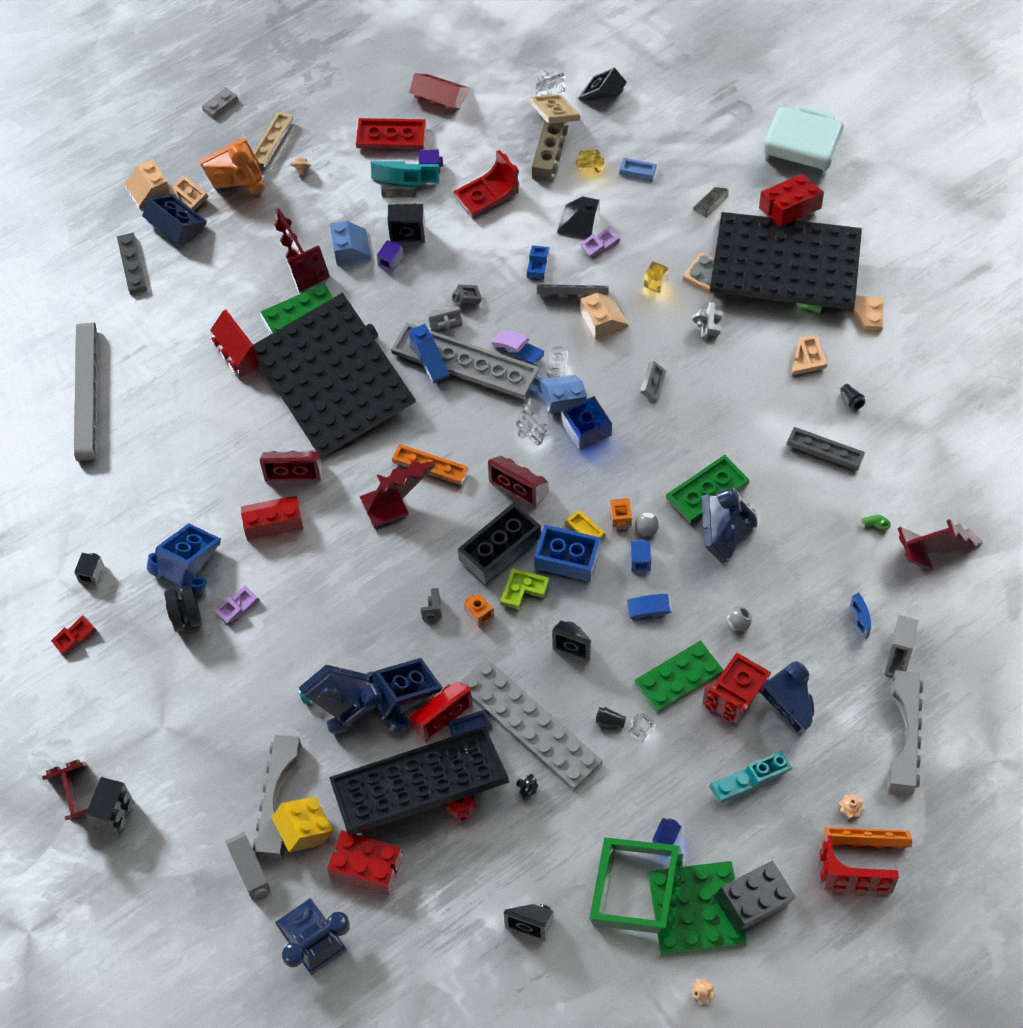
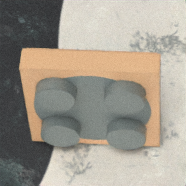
M701 252L683 275V280L709 293L714 258Z

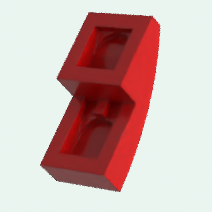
M82 615L69 629L64 627L51 642L64 655L87 640L97 629Z

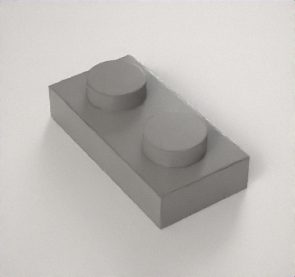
M225 87L203 104L202 110L215 119L238 101V96Z
M655 361L649 362L640 393L652 402L658 400L666 370Z

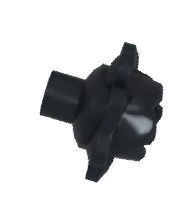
M533 774L526 775L524 780L518 779L516 783L517 787H520V794H522L524 799L534 795L539 786Z

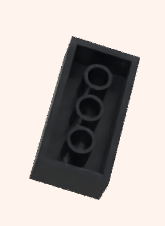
M513 502L458 548L459 561L486 584L540 539L541 525Z

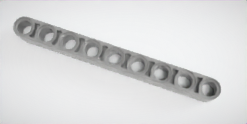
M95 322L76 324L74 456L76 461L96 459L97 328Z

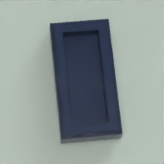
M486 709L447 722L452 736L483 726L486 727L487 731L493 729Z

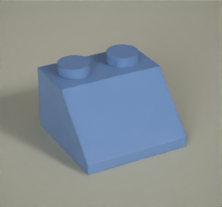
M349 221L330 223L336 264L371 259L365 228Z
M576 375L539 381L548 413L584 408L587 394L583 381Z

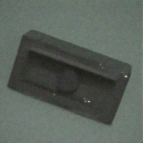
M382 183V198L416 197L417 186Z
M714 187L693 207V210L707 218L728 198L729 189Z

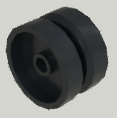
M192 584L181 586L182 599H179L178 593L174 588L164 591L168 617L172 622L175 633L186 630L185 617L188 618V622L193 628L203 625Z

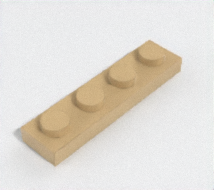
M279 111L275 114L253 151L260 164L259 167L265 169L294 120L293 115Z

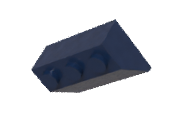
M173 194L147 198L142 215L148 223L154 225L162 234H165L176 244L189 242L207 224L203 217Z

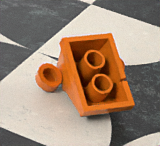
M245 137L216 151V155L212 153L198 160L214 188L245 186L252 195H259L265 190V184L259 168L260 164Z

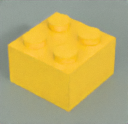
M316 796L281 803L271 817L289 852L321 846L333 832Z

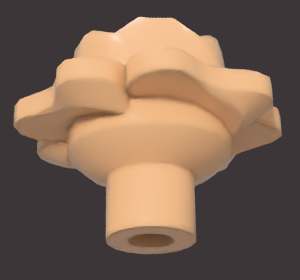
M302 157L295 158L294 163H290L292 167L297 169V175H304V170L311 167L307 159Z
M855 794L850 796L844 795L843 800L839 802L840 812L846 814L848 818H852L853 815L859 817L860 812L865 809L862 805L863 799L858 798Z
M706 978L702 980L696 979L695 984L691 987L693 998L697 999L700 1005L710 1004L711 999L715 997L713 992L714 986Z

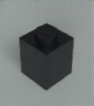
M92 552L89 554L81 553L74 571L78 582L97 585L104 567L101 557Z

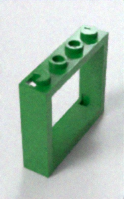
M604 837L589 917L593 926L669 935L670 928H672L675 917L672 915L673 907H677L678 903L676 888L680 887L681 884L679 870L680 866L683 867L684 854L681 852L680 846ZM615 850L671 856L660 921L604 914Z

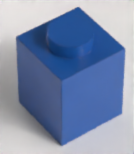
M637 540L631 542V571H651L650 541Z

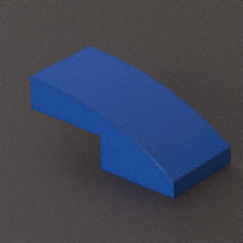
M532 245L527 278L544 279L549 247Z
M527 343L519 352L508 353L506 350L504 354L535 366L544 356V350Z
M858 592L852 596L850 606L857 614L854 624L866 639L871 631V619L867 605Z
M668 594L646 595L627 600L629 616L632 620L649 615L655 618L672 613Z

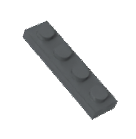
M134 232L117 236L129 294L147 291Z
M537 284V294H540L541 297H551V294H558V297H569V294L576 295L578 298H584L595 293L609 294V285Z
M797 427L793 428L787 441L788 446L857 471L865 456L864 451Z

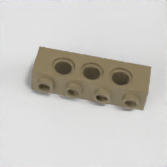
M544 121L532 164V178L552 181L554 174L557 175V161H561L562 151L560 150L561 148L564 149V136L568 135L569 130L566 122L548 124Z

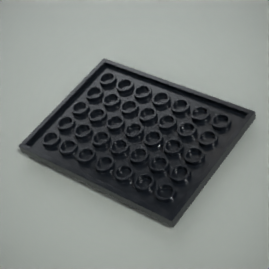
M721 212L709 293L854 310L862 228L798 220L780 227L771 217Z
M343 292L253 344L258 363L314 450L320 451L321 458L416 402L414 396Z

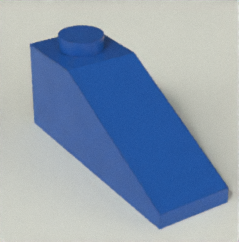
M422 324L408 330L410 344L432 382L435 383L449 377L450 374L427 326Z

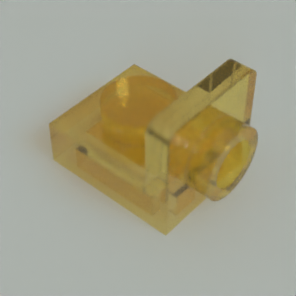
M598 149L580 151L575 165L577 168L593 167L596 173H600L604 165V157Z

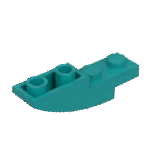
M371 161V179L392 184L421 186L422 183H439V164Z
M780 751L748 764L746 769L712 782L709 788L719 804L730 799H740L766 786L789 772L793 767L784 753Z

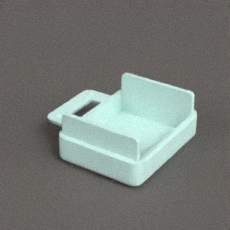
M797 105L794 109L780 107L764 142L765 160H769L770 155L822 169V175L825 176L842 138L844 125L842 122L836 121L835 115L802 105Z

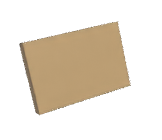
M562 94L530 97L531 105L548 124L580 121V114Z

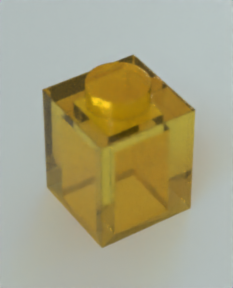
M652 261L644 275V287L660 293L668 281L669 268Z

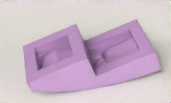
M607 227L597 236L592 234L580 246L590 257H593L619 243L620 238L610 227Z
M502 330L491 343L494 348L505 347L508 353L519 352L529 342V338L517 332Z
M245 585L232 598L228 596L215 611L229 624L252 608L260 599Z

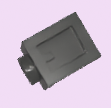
M458 284L452 293V301L455 307L459 306V308H461L463 303L480 304L482 300L477 285Z
M439 588L431 589V596H428V607L420 608L423 620L432 621L442 618Z

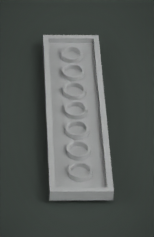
M406 322L391 349V353L422 364L410 344L408 330L418 326ZM429 330L449 374L522 399L526 398L539 373V367Z
M485 658L460 681V683L467 685L471 689L472 700L483 710L486 709L487 713L573 791L602 764V759L489 659Z

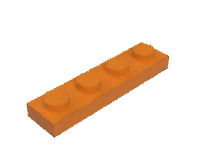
M402 444L398 445L392 457V463L407 468L413 461L419 463L434 461L435 467L428 475L461 486L469 471L468 466Z
M824 827L825 841L827 835H832V846L847 844L854 847L871 845L875 848L893 846L897 849H904L905 847H912V837L908 830Z

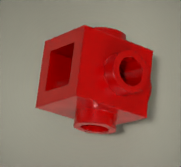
M474 795L446 804L447 813L452 814L454 822L474 817L473 808H476Z

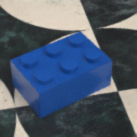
M544 524L534 555V569L591 582L601 549V537Z

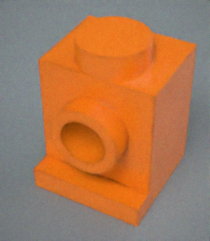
M629 498L610 500L612 527L624 530L628 526H632Z
M480 593L476 596L472 594L466 598L464 610L478 627L494 618V607L490 606Z

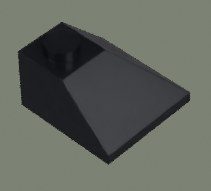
M614 67L594 75L578 99L588 100L608 98L614 95L618 96L624 91L623 88L627 81Z
M582 196L566 204L557 233L585 239L590 237L594 232L600 213V200Z
M560 620L552 630V649L590 662V638L574 622Z
M530 904L505 909L503 913L505 928L546 941L554 919V911L544 904H539V906Z

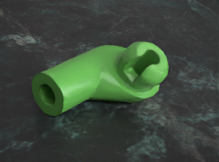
M796 303L799 308L820 313L822 306Z
M879 514L861 519L864 528L875 526L884 531L888 530L891 526V522Z

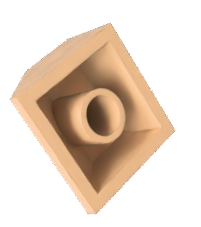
M153 158L137 165L125 182V186L139 209L146 205L147 198L170 194L167 180Z
M595 293L580 299V312L595 338L628 327V323L614 298Z

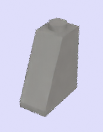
M899 615L884 674L894 676L895 670L907 671L919 620Z
M245 832L226 840L225 843L251 899L264 896L271 889Z

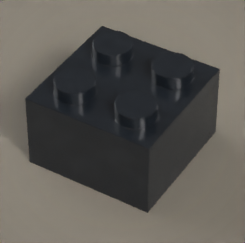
M388 204L387 222L390 241L393 243H425L426 226L423 204Z
M104 777L100 778L85 814L94 830L118 836L119 831L124 828L125 816L133 805V798L125 783Z

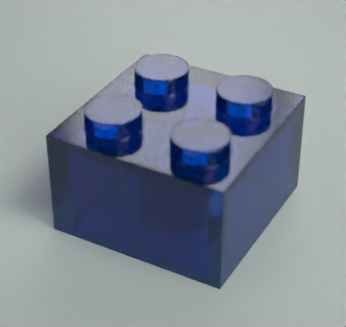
M595 396L561 410V423L578 450L612 436V422Z

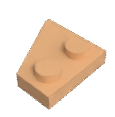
M183 176L172 186L175 196L194 211L209 197L205 191L186 176Z
M856 296L854 314L860 320L864 330L882 331L883 297Z
M817 335L799 338L792 367V376L827 368V362Z

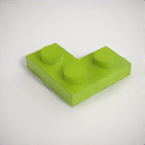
M512 568L500 600V605L519 610L525 593L544 598L549 578Z

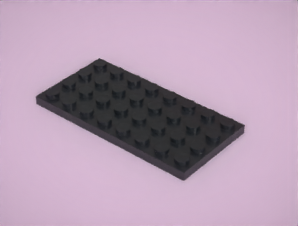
M485 726L329 777L348 836L509 783L508 775Z

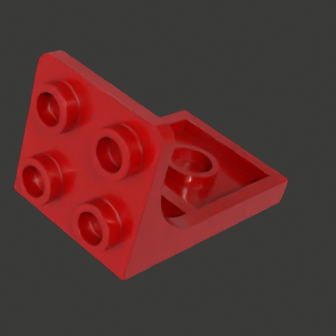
M498 150L496 151V161L493 167L485 175L453 191L454 197L469 215L474 218L519 193V170L516 165L509 161L505 153L503 154Z
M736 652L712 687L706 685L704 688L702 704L707 710L716 712L727 722H733L737 725L758 695L761 685L771 676V672Z
M827 835L826 841H822L819 859L823 862L822 869H820V882H824V889L834 890L837 893H844L846 891H855L858 894L877 892L879 895L893 893L899 879L898 870L851 868L845 866L834 855L832 835Z

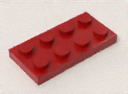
M359 118L356 148L424 150L426 119Z

